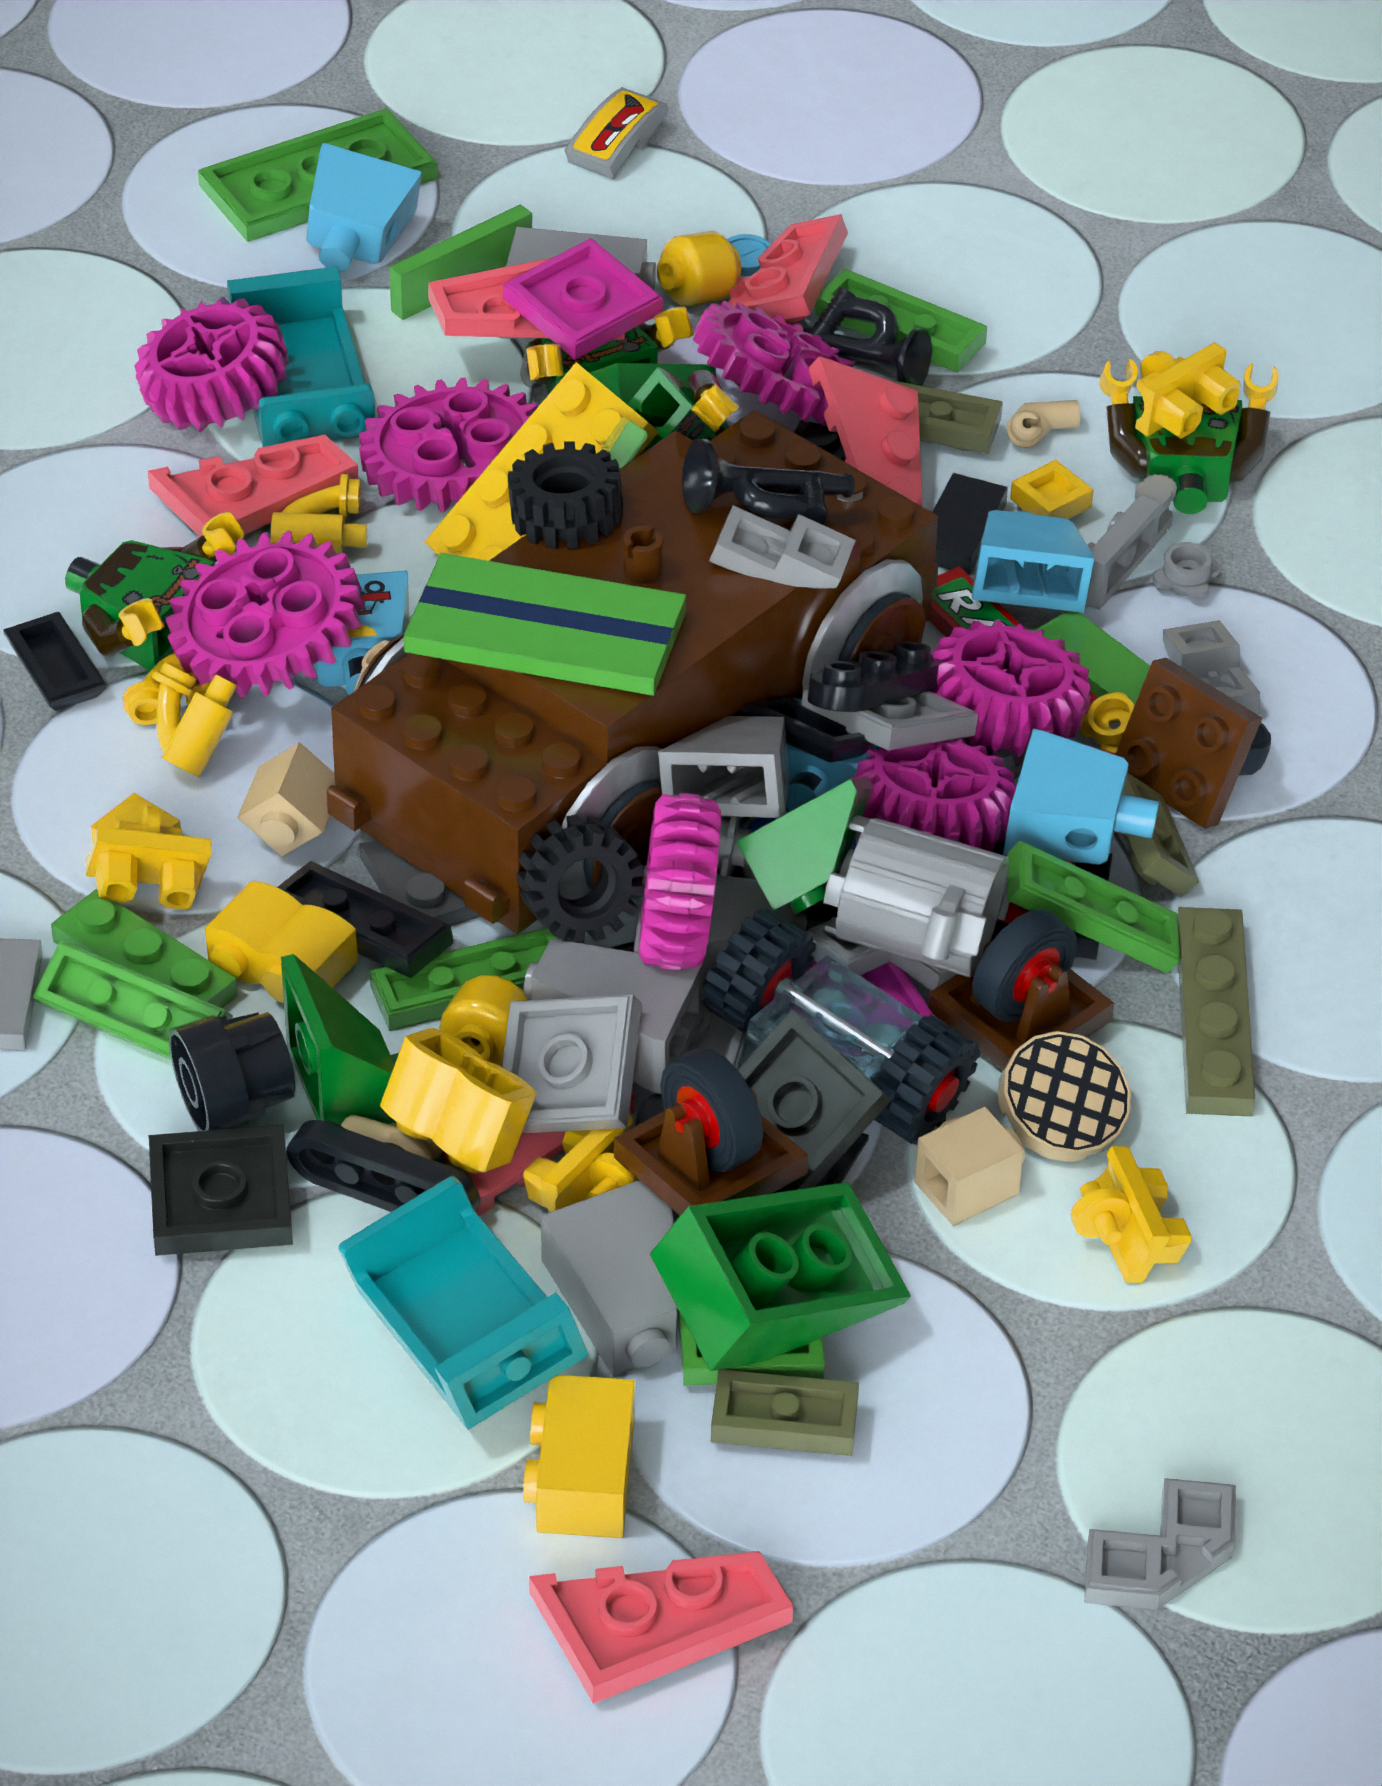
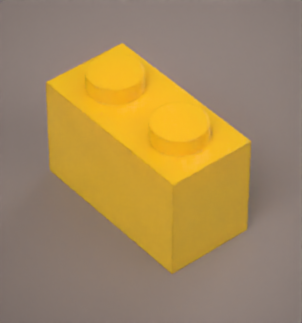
M557 1375L549 1380L546 1403L533 1402L530 1444L541 1446L540 1460H526L523 1502L536 1503L537 1533L623 1538L635 1420V1380Z

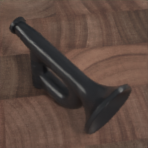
M843 287L838 288L837 294H834V298L830 300L831 303H828V307L824 309L825 312H822V316L818 318L819 321H816L812 329L803 328V332L819 335L830 347L839 349L838 357L881 366L892 373L898 382L923 386L928 375L932 354L931 337L928 331L923 328H915L904 339L895 342L899 327L896 315L890 307L875 300L856 297ZM843 318L870 322L876 326L874 335L868 339H859L834 333L838 330L837 327H840L841 322L844 321Z
M695 439L691 443L685 456L682 475L684 500L687 508L692 513H704L716 498L734 491L736 499L742 506L760 516L796 519L798 514L819 524H824L827 518L825 496L842 495L845 498H850L855 488L854 477L851 473L838 475L822 471L734 465L719 457L708 439Z

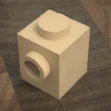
M298 742L258 767L237 818L283 857L324 832L330 817L327 809V789L331 785L335 786L334 772Z
M984 1106L961 1118L949 1119L936 1130L918 1138L915 1184L950 1224L954 1226L1019 1194L1022 1163L1025 1160L1023 1145L1015 1131L1010 1127H1003Z

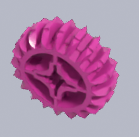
M222 297L213 305H207L201 300L195 309L187 311L180 308V315L173 320L161 319L162 329L146 334L147 344L137 349L139 360L134 365L137 373L136 379L140 386L139 390L145 404L150 406L151 411L158 415L163 423L174 422L179 430L186 429L193 424L201 432L212 423H216L222 429L227 420L235 417L244 421L245 412L250 409L259 410V400L261 398L278 394L277 384L287 379L285 368L289 360L284 337L278 323L274 322L272 315L265 313L261 305L249 306L244 298L230 304L225 297Z
M998 619L994 621L992 626H985L979 621H973L969 629L954 627L950 637L940 638L938 646L933 651L932 658L942 660V664L938 668V688L930 690V692L975 711L974 713L978 714L975 735L967 737L971 747L979 744L991 747L994 755L999 749L1010 750L1019 758L1023 751L1028 748L1033 729L1043 730L1068 739L1075 738L1077 730L1082 726L1083 718L1087 714L1091 699L1089 695L1091 685L1088 681L1089 670L1080 665V654L1074 651H1065V640H1049L1045 637L1044 629L1032 632L1024 629L1021 622L1016 627L1005 626Z
M964 738L894 750H886L879 747V750L869 749L867 751L869 758L857 762V772L855 776H852V779L868 777L873 786L863 817L882 819L993 852L995 844L1005 842L1010 808L1017 786L1013 784L1014 772L1004 767L1002 758L987 756L986 747L966 745Z
M679 793V795L662 794L655 803L644 883L638 948L639 956L646 965L660 966V969L680 970V968L696 967L704 962L714 903L721 829V810L715 800L700 798L698 794Z

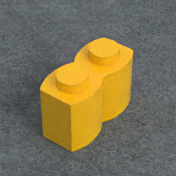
M249 882L204 928L209 961L243 982L261 984L271 997L281 1003H284L281 957L291 954L296 955L332 988L358 962L356 929L349 922L327 909L314 905H302L285 891L263 882Z
M429 1028L405 1036L380 1106L396 1121L397 1128L404 1134L416 1139H432L439 1148L448 1154V1160L453 1165L467 1172L482 1173L511 1163L537 1092L526 1081L509 1070L485 1061L478 1052L458 1038L441 1030Z

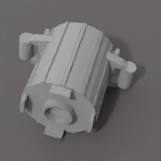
M855 816L850 822L849 829L862 833L855 850L850 849L848 851L840 873H830L823 903L838 907L837 918L832 917L825 925L824 931L837 934L836 937L969 978L974 977L984 947L987 942L991 941L997 919H1006L1010 901H1007L1009 857L882 819Z

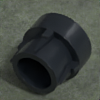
M257 1012L228 1020L226 1015L218 1018L212 1015L169 1030V1051L176 1081L186 1109L198 1131L232 1129L247 1124L250 1119L264 1115L266 1108L295 1097V1075L291 1057L283 1034L274 1017L269 1012L263 1014Z

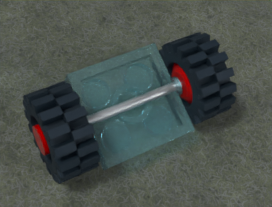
M768 908L765 911L762 909L756 911L753 919L747 917L741 923V931L739 933L734 931L727 939L729 946L726 950L720 949L715 958L718 961L717 966L709 969L706 977L709 983L702 990V996L705 997L702 1001L703 1006L746 1035L745 1038L757 1046L765 1040L792 1009L892 1099L874 1119L875 1121L910 1144L918 1145L919 1137L934 1131L935 1126L939 1127L946 1121L947 1112L949 1110L954 1111L960 1102L957 1100L960 1093L966 1092L971 1083L967 1079L975 1073L978 1063L975 1062L980 1057L978 1043L935 1015L930 1014L929 1017L919 1015L828 955L804 973L806 969L812 966L814 957L811 954L816 950V943L813 942L814 938Z

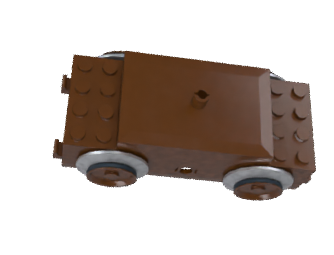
M753 410L709 441L717 455L728 463L745 467L822 471L838 475L851 473L855 481L853 495L850 498H845L842 495L825 496L827 518L822 525L856 541L837 588L796 587L747 576L709 562L732 506L741 508L789 531L796 519L770 518L753 513L739 503L734 495V491L716 498L704 513H692L687 508L684 500L682 475L685 456L693 441L674 431L620 469L623 500L622 521L620 525L614 524V532L608 537L598 532L599 542L589 545L585 539L578 540V548L567 549V541H559L557 549L546 548L544 538L537 545L528 542L526 534L489 560L686 594V614L655 695L640 694L404 652V636L401 635L391 640L374 656L362 673L355 691L331 707L335 786L331 785L327 789L328 814L354 832L358 829L362 830L423 872L432 874L444 882L445 887L465 899L466 907L491 924L498 921L518 935L538 920L520 896V892L523 889L517 883V872H526V869L520 864L519 859L522 851L532 855L535 854L536 849L529 842L535 833L544 841L551 836L545 826L546 824L556 820L564 829L567 828L566 816L578 815L585 824L588 815L596 817L604 825L607 823L611 825L638 855L636 859L643 865L644 870V865L647 866L655 803L662 796L658 751L726 716H744L741 710L742 706L747 704V702L779 696L802 699L803 689H808L810 674L824 669V663L849 662L859 659V654L864 651L883 652L894 650V644L900 641L921 643L925 622L929 620L933 589L937 587L938 564L935 562L938 515L758 411ZM586 858L571 865L559 882L561 896L574 900L590 893L601 879V863L595 859ZM643 876L637 877L642 882Z

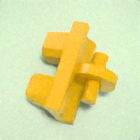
M1213 342L1186 359L1183 357L1174 359L1164 351H1155L1145 357L1141 363L1142 378L1136 383L1137 389L1142 394L1144 400V412L1142 417L1136 420L1135 428L1148 437L1164 427L1182 439L1194 432L1201 423L1202 404H1205L1219 415H1223L1233 409L1238 401L1241 383L1224 370L1227 350Z
M145 806L140 823L118 821L117 828L97 826L92 850L86 859V876L96 878L98 894L101 899L125 903L126 901L133 900L137 890V882L159 885L158 903L162 904L165 908L188 910L193 904L197 889L201 885L211 857V839L182 836L181 828L160 826V809L158 807Z
M629 1112L627 1128L565 1131L562 1140L565 1156L559 1162L538 1156L524 1170L523 1179L529 1199L548 1208L550 1213L638 1181V1178L614 1158V1137L629 1130L633 1123L631 1113Z
M1111 1146L1106 1154L1108 1164L1105 1171L1094 1181L1087 1182L1081 1186L1080 1193L1082 1197L1072 1207L1070 1217L1076 1232L1081 1236L1088 1238L1100 1237L1102 1242L1109 1246L1126 1283H1143L1155 1263H1178L1191 1243L1192 1235L1184 1218L1161 1217L1160 1210L1168 1198V1184L1161 1169L1139 1168L1129 1146Z

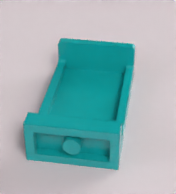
M338 267L227 280L228 302L232 304L238 299L244 298L249 306L261 305L264 312L272 315L274 322L278 323L288 349L287 357L289 363L285 368L287 379L277 384V395L261 398L259 400V410L252 409L262 447L320 435H326L332 441L359 437V433L367 431L365 420L367 418H375L374 392L370 384H365L342 306L341 277Z
M455 1176L448 1177L339 1244L338 1249L359 1294L467 1430L589 1356L567 1304L556 1292L549 1297L546 1296L477 1215L471 1206L463 1185Z

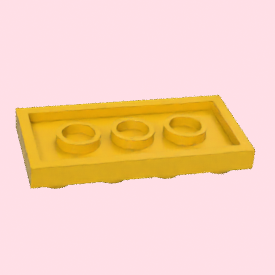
M576 362L424 543L438 555L446 553L489 561L523 537L516 532L515 524L512 525L508 472L513 471L512 464L517 459L525 461L524 453L534 449L537 453L542 454L543 445L549 443L554 444L555 450L564 449V441H575V449L581 450L584 444L588 443L595 445L597 454L601 451L620 419L624 417L647 431L646 435L648 437L634 457L635 459L659 431Z

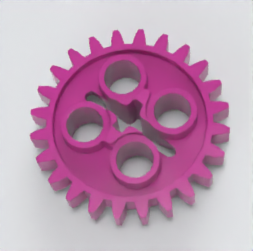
M722 301L720 306L711 303L709 309H705L694 330L695 336L693 341L699 344L698 353L709 357L707 361L709 366L724 370L722 378L732 380L740 387L739 390L742 392L759 395V401L764 405L772 402L778 406L783 414H787L791 410L803 421L808 422L809 418L813 417L823 426L827 425L823 412L829 405L822 386L813 385L808 371L809 366L819 356L850 367L854 365L850 360L839 358L837 355L840 350L830 347L819 335L803 332L802 325L794 324L791 326L785 323L779 314L772 318L760 307L756 306L753 311L741 302H737L735 307L726 301Z
M460 378L455 387L448 388L441 379L436 381L435 390L431 391L416 385L414 386L415 396L408 398L401 394L393 395L395 407L379 405L377 407L378 418H367L365 420L367 431L359 433L361 445L359 452L362 470L366 472L369 486L378 485L381 497L394 493L396 505L400 506L413 498L415 499L416 510L422 511L431 502L438 503L439 511L445 512L451 502H458L538 408V405L536 403L527 404L524 392L510 396L508 384L501 385L493 391L490 390L488 379H483L475 387H468L466 378Z
M286 531L278 543H271L267 532L262 533L257 546L249 547L243 539L237 540L236 553L229 555L220 549L215 551L218 563L213 567L201 563L195 565L200 577L199 580H182L180 582L185 596L171 598L170 604L174 614L166 617V623L171 632L168 635V639L176 658L179 659L185 673L193 672L198 685L202 686L210 681L212 682L216 674L237 685L236 691L239 697H244L251 686L259 684L263 695L267 696L272 689L273 682L279 680L290 690L294 688V675L300 672L312 679L317 677L313 664L318 661L329 664L337 662L332 647L351 646L352 642L347 630L361 627L357 612L365 609L360 594L362 588L354 568H351L346 554H336L330 541L318 547L313 534L306 535L298 544L295 543L291 531Z

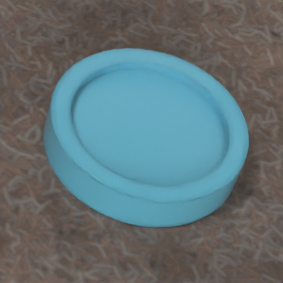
M751 234L735 235L727 239L737 249L740 256V276H751L761 268L757 258L771 243L760 236Z

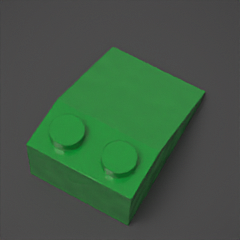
M849 1182L688 1206L650 1253L710 1371L767 1361L903 1305L911 1297Z

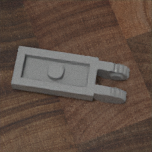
M1162 474L1148 475V478H1144V482H1140L1135 489V501L1124 513L1117 512L1107 528V532L1096 544L1093 542L1088 544L1094 555V563L1086 605L1100 610L1167 533V529H1170L1173 515L1172 511L1169 510L1171 501H1174L1177 490L1176 482H1173V478L1170 479L1168 475L1163 476Z

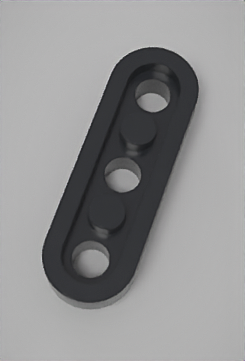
M900 641L894 644V650L883 652L864 651L859 654V659L849 662L829 661L824 663V669L810 674L807 700L816 707L831 711L860 712L938 688V668L942 664V660L932 658L933 655L930 654L931 647L926 644Z
M309 1120L304 1122L286 1149L287 1158L292 1167L309 1182L389 1212L394 1211L450 1176H455L463 1185L474 1211L480 1205V1195L472 1178L460 1167L436 1162L406 1151L394 1143H384L347 1130L332 1121Z

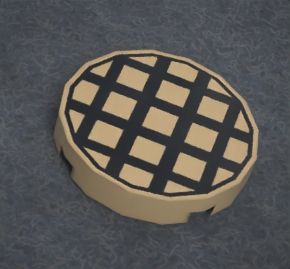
M1056 1031L1034 1036L1015 1050L999 1078L998 1104L1003 1118L1007 1115L1023 1146L1047 1159L1076 1162L1085 1160L1089 1155L1097 1154L1101 1150L1104 1151L1114 1143L1130 1115L1131 1089L1123 1068L1106 1048L1083 1035Z

